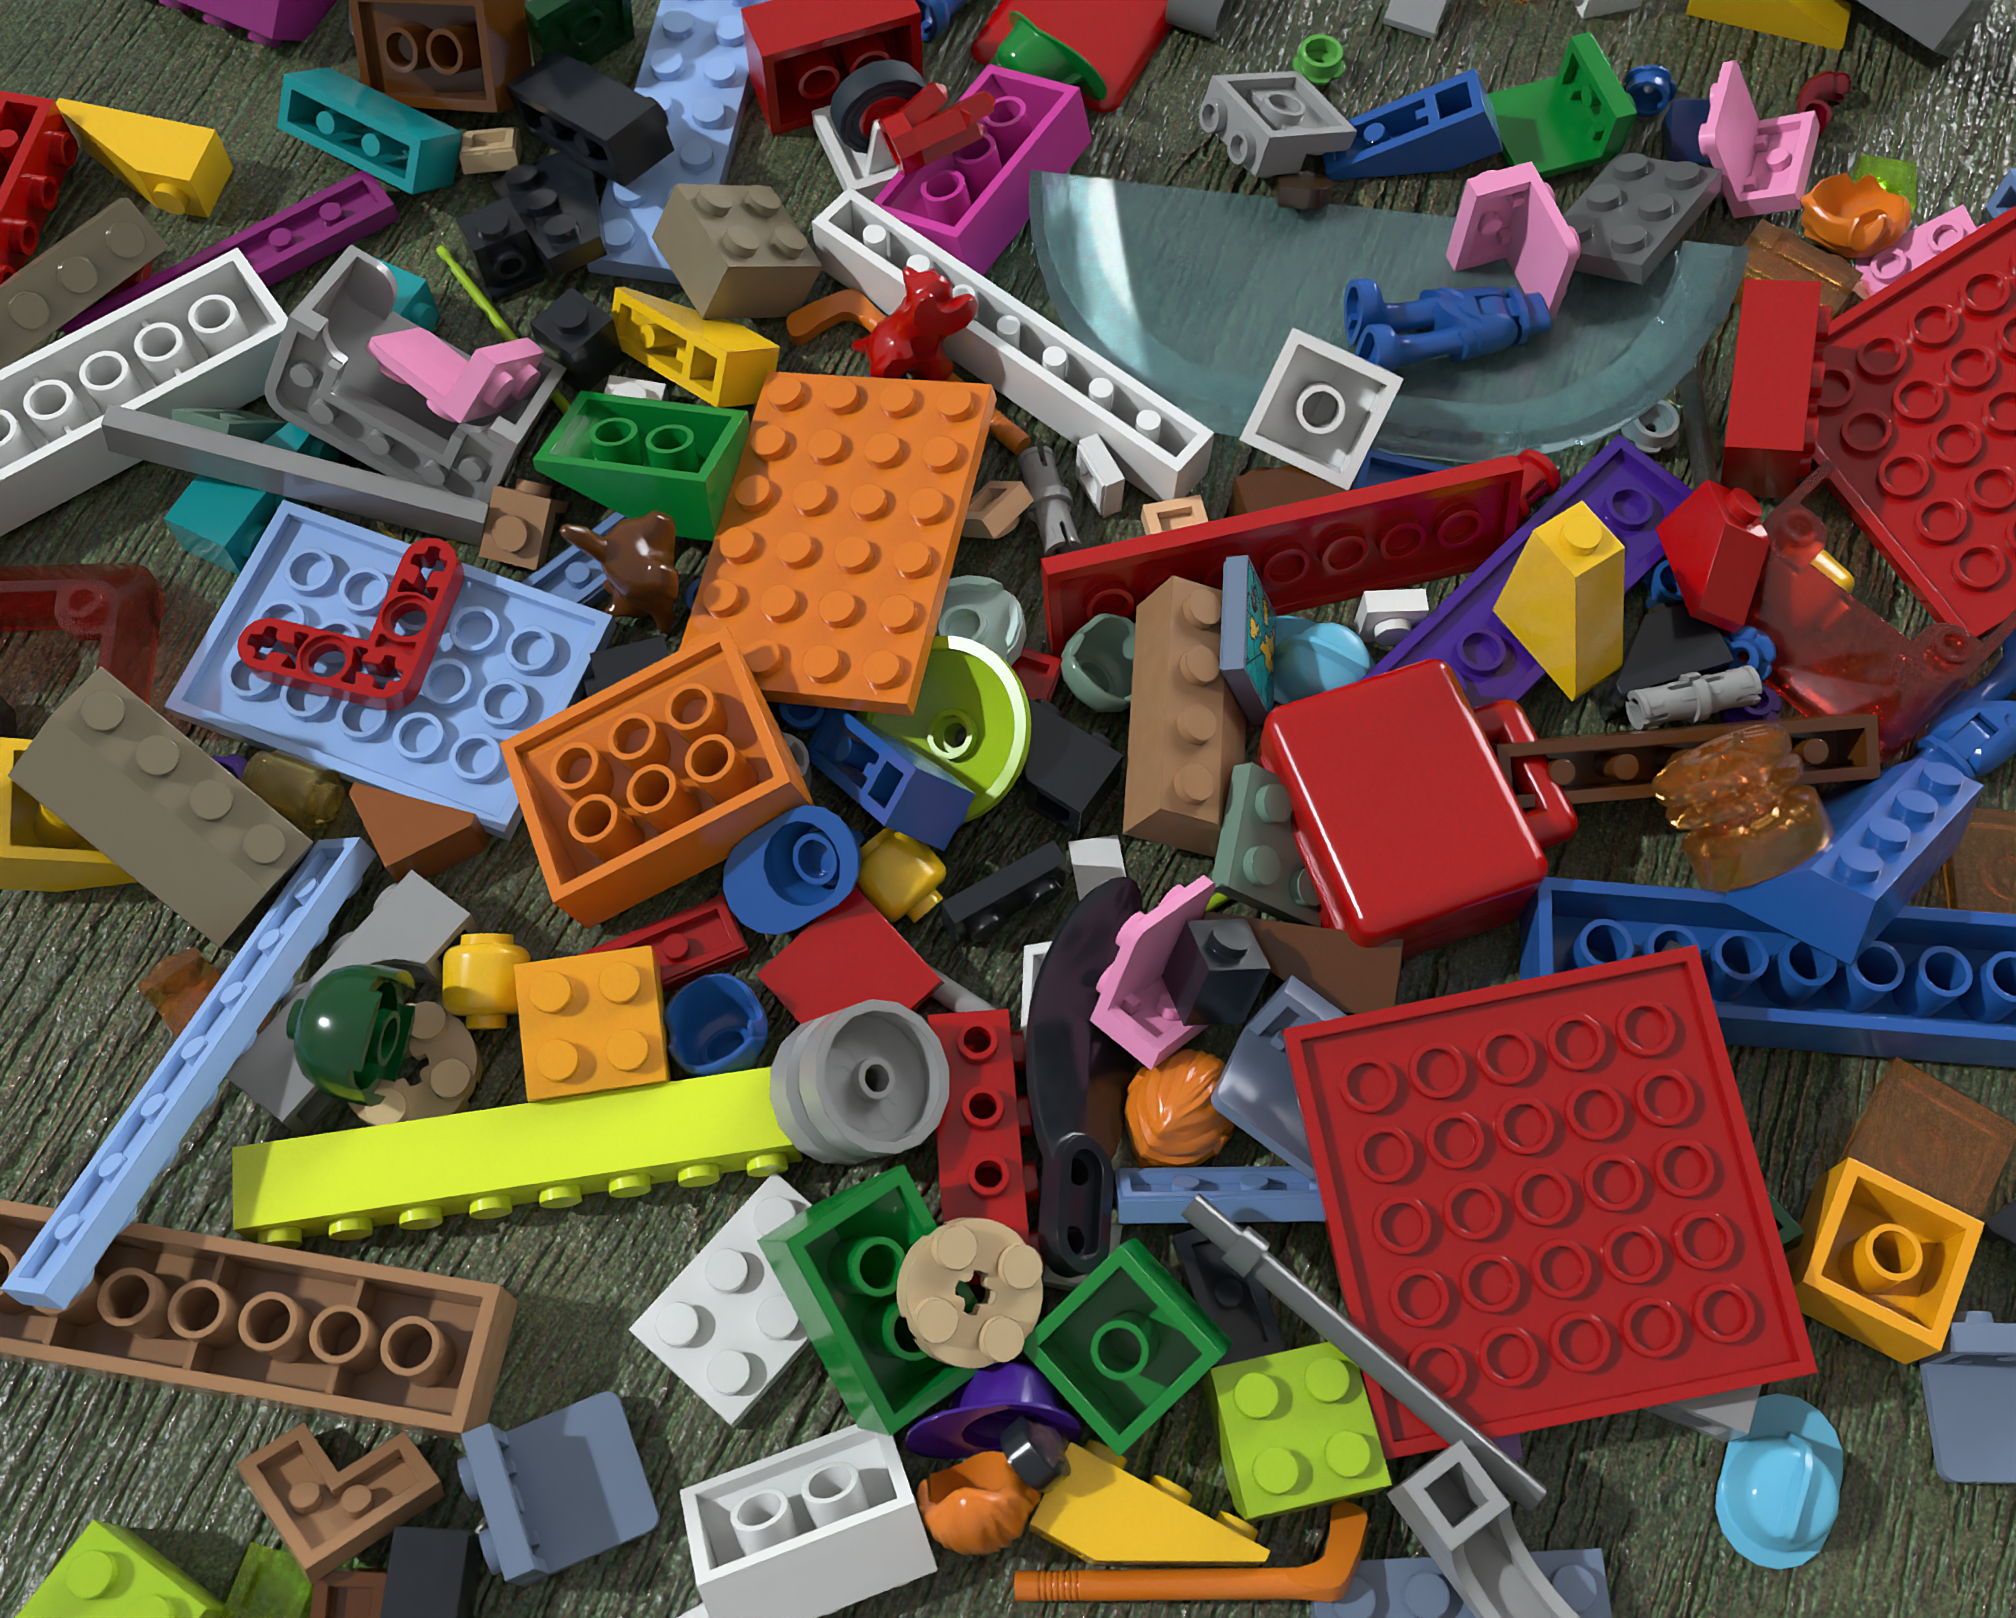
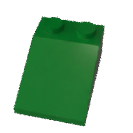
M580 391L533 458L535 470L629 519L644 516L651 511H661L674 518L675 536L686 537L691 540L714 541L750 432L748 411Z

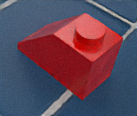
M1709 479L1703 482L1656 527V531L1689 615L1735 634L1744 626L1770 540L1760 520L1762 509L1755 498L1741 488L1731 490Z

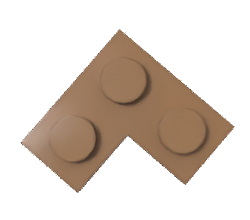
M304 1422L236 1463L243 1481L310 1585L392 1532L395 1526H401L445 1497L440 1479L405 1430L340 1472L336 1470Z

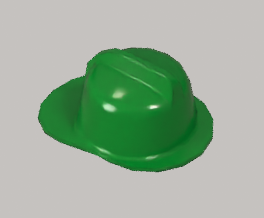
M1013 10L1008 14L1012 29L998 47L995 56L989 64L1079 87L1081 92L1095 101H1101L1107 97V87L1102 77L1084 57L1065 43L1040 30L1021 13Z

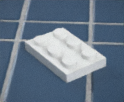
M775 1172L772 1173L629 1328V1331L733 1428L740 1423L811 1342L757 1242L766 1234L812 1206L811 1203Z

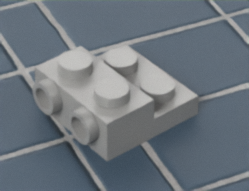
M1299 71L1212 75L1199 111L1202 129L1207 133H1216V137L1227 145L1231 161L1234 164H1244L1245 169L1249 173L1261 178L1299 173L1306 154L1322 155L1325 152L1350 150L1357 130Z

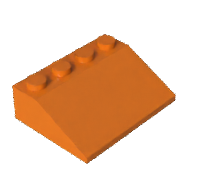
M727 626L499 743L552 902L586 929H590L729 858L732 849L746 836L785 812L803 805L815 806L798 764Z

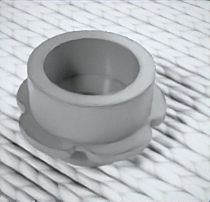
M1655 398L1646 399L1628 411V418L1622 421L1621 431L1623 437L1643 453L1657 454L1662 448L1668 450L1677 443L1679 439V430L1677 428L1680 419L1676 409L1668 402Z

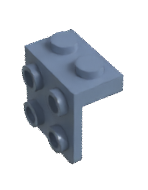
M1291 975L1248 1018L1211 1095V1102L1220 1114L1307 1178L1316 1181L1282 1031L1286 1028L1345 1017L1347 1015Z
M1987 1311L1955 1312L1941 1351L1919 1359L1937 1473L1948 1483L2016 1484V1323H1994L1992 1313Z
M601 1392L507 1432L488 1423L461 1434L467 1456L458 1459L460 1478L470 1501L474 1502L481 1499L489 1528L479 1532L482 1551L492 1574L496 1575L503 1572L506 1582L525 1587L649 1534L659 1524V1511L622 1401L613 1392Z

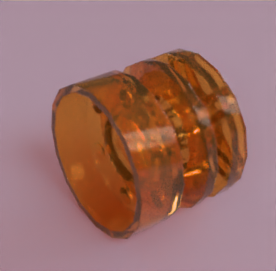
M1776 723L1755 725L1710 740L1664 767L1652 781L1651 789L1657 801L1667 807L1665 817L1669 825L1677 830H1690L1682 840L1681 849L1699 885L1708 891H1728L1751 886L1778 876L1808 860L1822 850L1834 836V826L1816 789L1806 784L1794 785L1803 775L1804 764L1800 756L1790 753L1792 750V740L1785 726Z

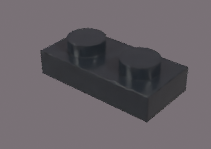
M1053 840L941 902L942 926L955 947L970 938L975 942L989 938L1006 924L1007 917L1025 907H1028L1029 910H1037L1052 902L1061 893V887L1065 885L1067 859Z
M1234 1222L1244 1231L1242 1222ZM1198 1229L1174 1235L1172 1244L1189 1295L1234 1342L1224 1356L1213 1365V1368L1286 1351L1264 1286L1249 1273L1243 1278L1221 1259L1225 1252Z

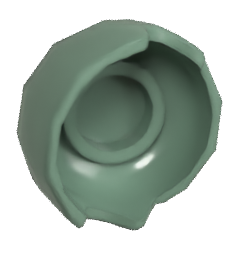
M1109 613L1099 614L1070 638L1061 654L1062 662L1060 667L1063 680L1078 700L1096 712H1122L1131 706L1135 623L1127 617Z

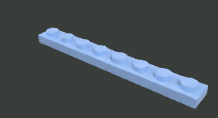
M361 837L317 841L0 1289L21 1304L65 1310L71 1300L86 1289L93 1278L94 1267L114 1237L125 1230L132 1222L137 1213V1204L156 1176L173 1162L179 1150V1142L197 1116L208 1109L214 1102L219 1091V1084L236 1059L247 1052L253 1045L257 1036L256 1030L273 1005L289 992L293 985L294 974L310 951L319 946L326 938L329 931L328 925L344 901L354 895L363 882L362 875L377 855Z

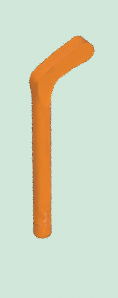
M852 288L818 299L790 313L787 317L786 325L792 343L804 345L821 332L842 321L855 322L865 327L871 333L878 322L887 316L877 309L862 292ZM954 372L945 380L946 382L966 383ZM994 408L988 432L1015 455H1020L1030 445L1031 437L1016 426L1015 423H1012L997 408Z
M1346 1501L1336 1502L1331 1508L1330 1534L1324 1556L1317 1562L1300 1567L1104 1569L1079 1571L1015 1570V1601L1261 1599L1338 1601L1348 1592L1360 1564L1368 1535V1517L1364 1509L1355 1503Z

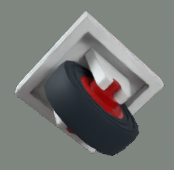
M892 59L876 61L855 70L841 82L832 96L830 106L812 111L813 127L844 191L851 187L867 199L874 200L899 171L882 138L878 120L898 111L926 86L921 75L906 62Z

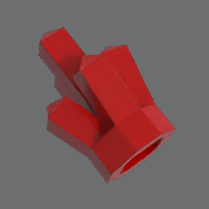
M930 82L898 111L878 120L882 138L900 173L906 176L982 139L984 126L976 121L994 112V96L986 91H980L943 110H937L948 101L945 85Z

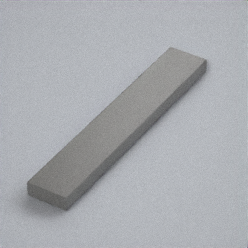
M113 404L112 406L107 405L101 426L108 450L111 452L481 546L489 506L484 501Z

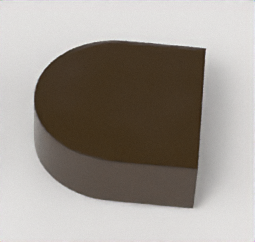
M1300 171L1293 174L1275 175L1273 191L1279 207L1316 210L1329 205L1333 182L1325 176Z

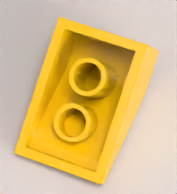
M0 737V889L62 892L137 883L129 874L7 776L32 740Z

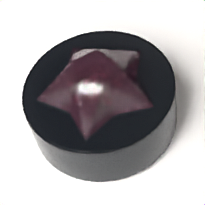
M1023 1414L1001 1433L1000 1443L1005 1457L1016 1473L1033 1489L1049 1493L1070 1475L1071 1468L1063 1450L1062 1437L1053 1427L1042 1425L1031 1416Z

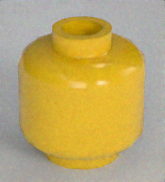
M886 827L861 848L862 867L855 886L888 922L897 921L906 914L913 923H916L944 899L936 888L944 881L946 868L926 843Z
M479 933L460 935V945L449 948L443 956V1007L452 1015L466 1016V1029H506L507 1016L518 1014L514 964L530 962L529 952L522 946L514 945V935Z

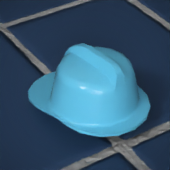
M1289 615L1276 617L1274 702L1284 705L1360 681L1376 666L1361 638L1346 626L1333 622L1315 623Z
M1775 1393L1758 1397L1749 1434L1728 1442L1722 1471L1717 1484L1715 1510L1721 1531L1736 1552L1756 1565L1779 1570L1803 1565L1820 1552L1838 1516L1839 1492L1843 1477V1450L1835 1429L1820 1410L1795 1396Z

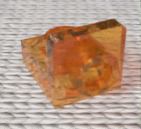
M191 947L183 953L170 955L158 962L152 969L151 974L138 982L136 987L142 996L158 1010L176 1039H178L222 975L196 947Z

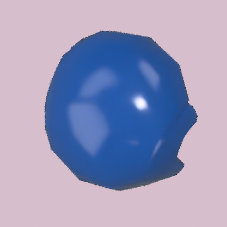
M730 973L705 974L683 986L667 1005L663 1014V1020L670 1036V1045H668L667 1049L680 1070L685 1071L690 1078L749 1069L758 1061L768 1038L767 1017L758 998L747 983Z

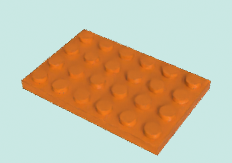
M767 371L750 424V432L722 513L679 650L727 626L766 701L913 716L997 400L992 384Z

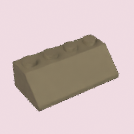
M102 666L50 715L7 775L220 949L307 857L313 846L311 839Z

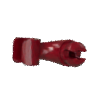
M1832 70L1817 73L1805 83L1797 97V114L1815 111L1820 125L1818 139L1821 138L1832 118V110L1827 103L1829 101L1842 102L1847 98L1846 94L1850 92L1851 78L1846 72L1834 73Z

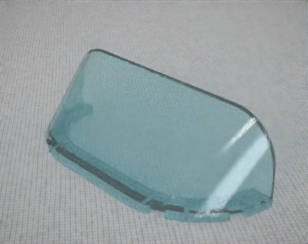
M1030 170L1029 211L1033 244L1037 252L1039 266L1046 283L1048 295L1070 335L1215 433L1241 436L1292 327L1354 355L1356 354L1357 346H1350L1348 343L1344 322V295L1347 284L1352 279L1368 278L1375 280L1382 291L1383 300L1386 303L1419 300L1421 291L1426 289L1438 290L1439 287L1455 289L1500 287L1503 290L1508 287H1516L1520 290L1521 294H1525L1506 258L1454 272L1446 257V252L1456 217L1329 204L1322 209L1316 210L1279 207L1276 199L1273 197ZM1678 241L1643 284L1573 271L1557 315L1554 319H1551V327L1548 333L1529 335L1524 344L1509 346L1505 350L1485 354L1470 360L1453 362L1449 359L1450 355H1443L1395 369L1393 373L1404 380L1369 449L1398 455L1478 463L1509 455L1517 457L1526 449L1549 454L1575 445L1583 447L1620 430L1647 412L1666 396L1698 361V358H1696L1697 354L1711 336L1715 326L1723 322L1731 307L1742 279L1750 248ZM1426 327L1397 333V335L1424 333Z

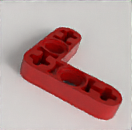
M439 538L419 540L408 547L402 556L368 641L277 618H263L252 622L240 634L237 644L239 657L257 678L267 682L380 710L395 711L405 708L415 700L421 690L462 587L465 574L462 563L448 542ZM437 561H441L445 570L443 572L433 571L427 582L421 572L422 568L432 569ZM425 589H427V591H428V593L430 594L432 600H430L428 597H426V596L423 595L424 592H425ZM419 611L427 615L426 625L419 633L412 636H401L395 633L396 623L404 614ZM276 640H278L286 652L297 656L296 664L289 655L279 652H269L264 660L259 651L262 647L272 648ZM335 651L345 654V664L337 674L330 677H319L314 674L315 663L325 653ZM363 664L370 674L382 677H389L393 668H395L401 679L399 682L388 681L384 689H382L373 676L362 673Z

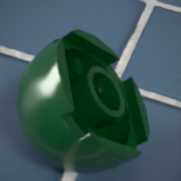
M349 965L331 970L310 989L305 999L299 998L294 1002L288 1015L286 1034L289 1039L294 1040L295 1058L302 1075L323 1094L344 1102L368 1107L381 1104L386 1096L374 1092L379 1087L382 1079L396 1082L409 1048L415 1020V1006L402 1004V986L415 989L414 979L407 970L383 965Z

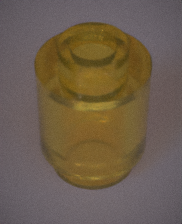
M275 750L271 753L268 751L256 753L246 765L241 778V782L286 820L311 830L318 829L326 822L334 820L340 813L345 800V790L342 787L340 774L336 770L283 750Z

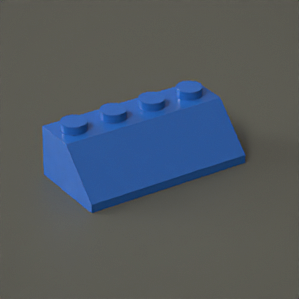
M1921 757L1880 770L1881 778L1840 782L1727 892L1724 903L1852 965L1959 847L1984 785L1965 777L1957 768L1951 765L1930 762Z

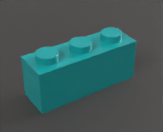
M329 67L284 74L277 124L278 129L410 194L453 185L463 132Z

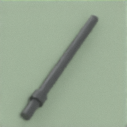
M1200 1193L1193 1199L1181 1216L1225 1252L1221 1259L1243 1278L1248 1273L1252 1275L1448 1444L1453 1445L1462 1440L1490 1479L1528 1512L1532 1511L1540 1503L1547 1492V1488L1270 1254L1267 1251L1271 1245L1249 1225L1243 1231Z

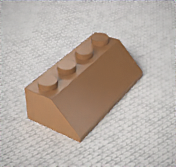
M1173 575L1136 608L1123 834L1216 858L1234 765L1245 764L1246 716L1219 670L1223 591Z

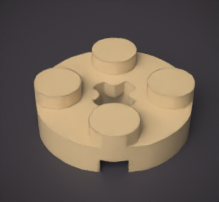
M423 1001L417 1004H406L415 1006V1020L405 1060L412 1056L417 1060L428 1058L429 1065L420 1070L422 1081L411 1086L404 1078L397 1079L396 1082L382 1079L379 1087L374 1092L386 1096L381 1104L368 1107L348 1102L358 1117L370 1127L465 1113L471 1105L468 1099L474 1092L476 1081L480 1084L483 1071L479 1047L469 1030L466 1029V1026L457 1017L444 1011L435 1002Z
M967 1217L945 1222L944 1224L946 1225L937 1227L929 1236L923 1235L912 1245L902 1263L897 1281V1303L901 1317L907 1319L909 1329L916 1337L913 1340L919 1348L940 1362L963 1368H983L996 1362L1010 1361L1021 1352L1024 1340L1033 1331L1041 1311L1043 1297L1041 1275L1043 1264L1040 1255L1034 1248L1026 1245L1015 1231L999 1222ZM975 1271L981 1277V1286L985 1288V1296L982 1303L975 1304L972 1312L966 1313L964 1312L965 1299L955 1295V1289L958 1281H970Z

